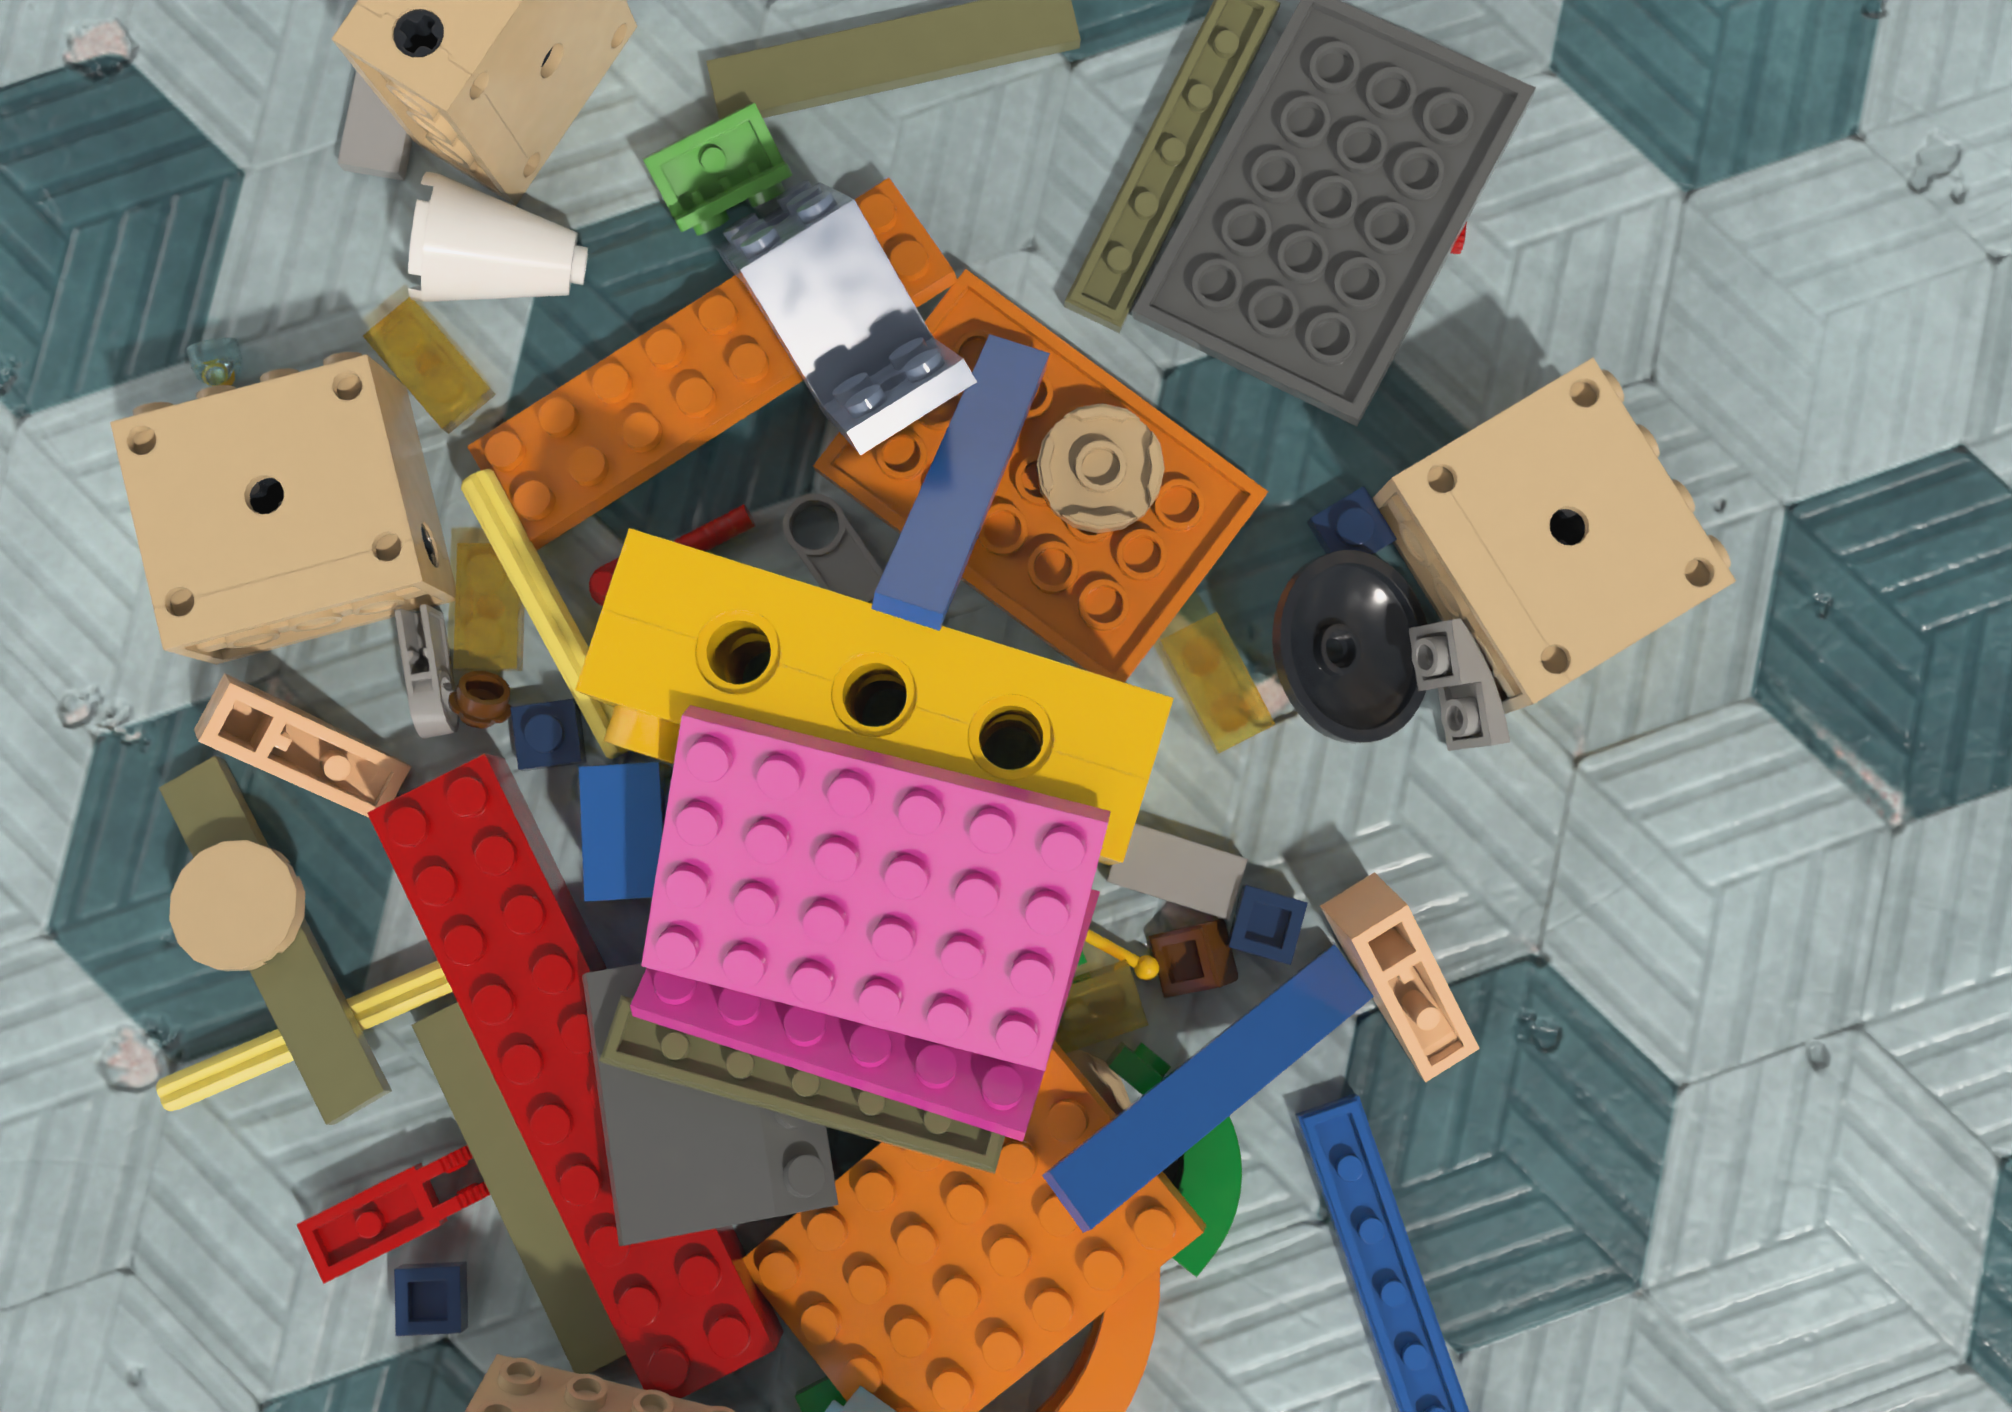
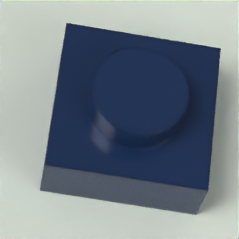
M1364 486L1307 521L1326 554L1342 550H1355L1374 555L1397 540Z
M574 698L511 707L518 770L531 771L587 763L581 712Z
M1243 885L1226 947L1291 965L1308 902L1249 885Z
M467 1261L402 1264L394 1269L395 1336L462 1333L468 1328Z

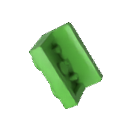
M754 102L642 158L680 231L684 232L693 227L697 236L726 223L730 219L726 210L746 199L749 200L752 207H756L779 196L785 191L781 181L793 175L788 164L783 160Z

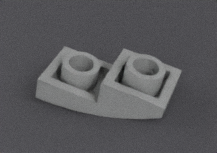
M1462 619L1408 628L1418 691L1438 688L1441 719L1448 751L1510 743L1506 717L1492 673L1483 653Z

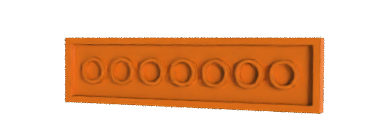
M890 178L885 179L855 199L916 308L958 282L953 268ZM735 275L469 444L467 448L480 470L491 469L494 471L525 528L529 541L533 543L537 551L802 382L803 379L746 285Z

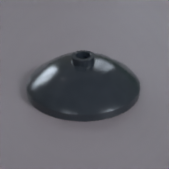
M1355 550L1336 551L1318 556L1303 565L1291 577L1280 596L1272 631L1273 656L1277 674L1287 698L1297 713L1313 729L1326 737L1352 744L1382 740L1403 728L1420 707L1426 690L1418 691L1408 628L1428 624L1418 598L1401 574L1391 565L1374 555Z

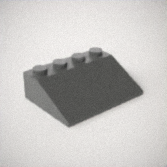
M642 963L582 975L619 1246L838 1205L826 1126L600 1062L599 1060L620 997L623 995L634 998L646 967H642Z

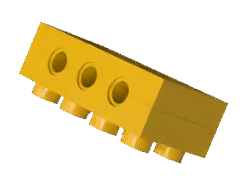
M631 528L628 529L575 691L614 707L603 740L604 742L673 765L681 717L686 709L692 705L1108 810L1111 813L1098 861L1106 865L1120 864L1124 861L1174 699L942 626L940 631L873 610L871 603ZM771 652L770 661L765 671L757 679L743 684V674L748 663L761 653ZM887 689L900 690L907 694L904 709L894 721L879 727L863 725L864 707L874 694ZM1001 728H1021L1035 739L1039 748V754L1033 762L1023 768L1015 770L1002 769L993 765L984 756L983 748L987 739Z

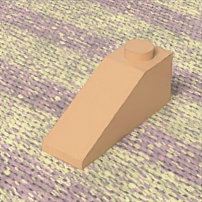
M225 673L194 728L198 742L369 817L367 812L395 799L411 769V766L406 762L286 701Z
M1375 872L1320 905L1344 953L1360 979L1374 997L1372 999L1418 1074L1425 1082L1480 1049L1408 904Z

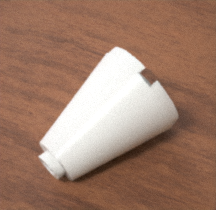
M431 172L424 174L421 184L434 187L431 200L417 199L410 241L408 274L421 276V286L408 288L411 300L435 302L567 296L570 293L571 283L584 284L588 247L577 245V232L441 174Z

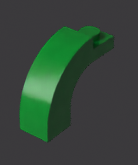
M1121 1041L1105 1061L1111 1070L1142 1095L1165 1078V1074L1171 1068L1166 1061L1142 1042L1133 1051ZM1230 1116L1178 1158L1176 1173L1172 1184L1206 1224L1204 1233L1172 1257L1196 1278L1224 1242L1232 1226L1240 1199L1242 1161L1238 1138Z

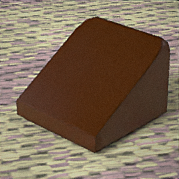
M1224 919L1203 922L1149 936L1153 956L1159 964L1158 976L1164 998L1220 988L1238 980L1232 948L1226 947L1229 935Z

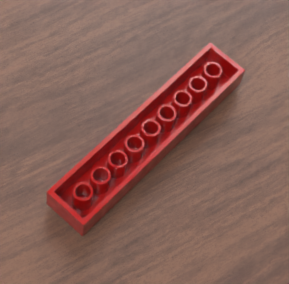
M484 753L367 812L643 1390H658L669 1396L681 1399L774 1351L784 1331L771 1304L755 1285L742 1259L746 1256V1253L732 1225L619 1246L582 977L585 973L606 970L607 967L505 758Z

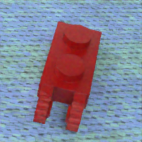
M468 1145L425 1166L422 1163L416 1164L296 1224L323 1284L448 1222V1216L491 1195L485 1182H475L457 1191L456 1196L440 1203L432 1187L430 1179L444 1172L449 1174L468 1164V1161L473 1158Z

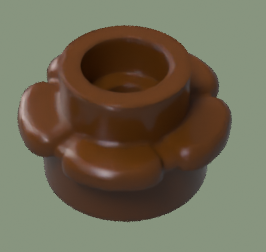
M471 671L460 678L456 686V692L453 691L449 694L448 704L452 712L458 714L460 720L466 725L478 729L489 728L495 723L505 722L511 716L512 706L508 704L511 690L508 683L497 674L488 671Z

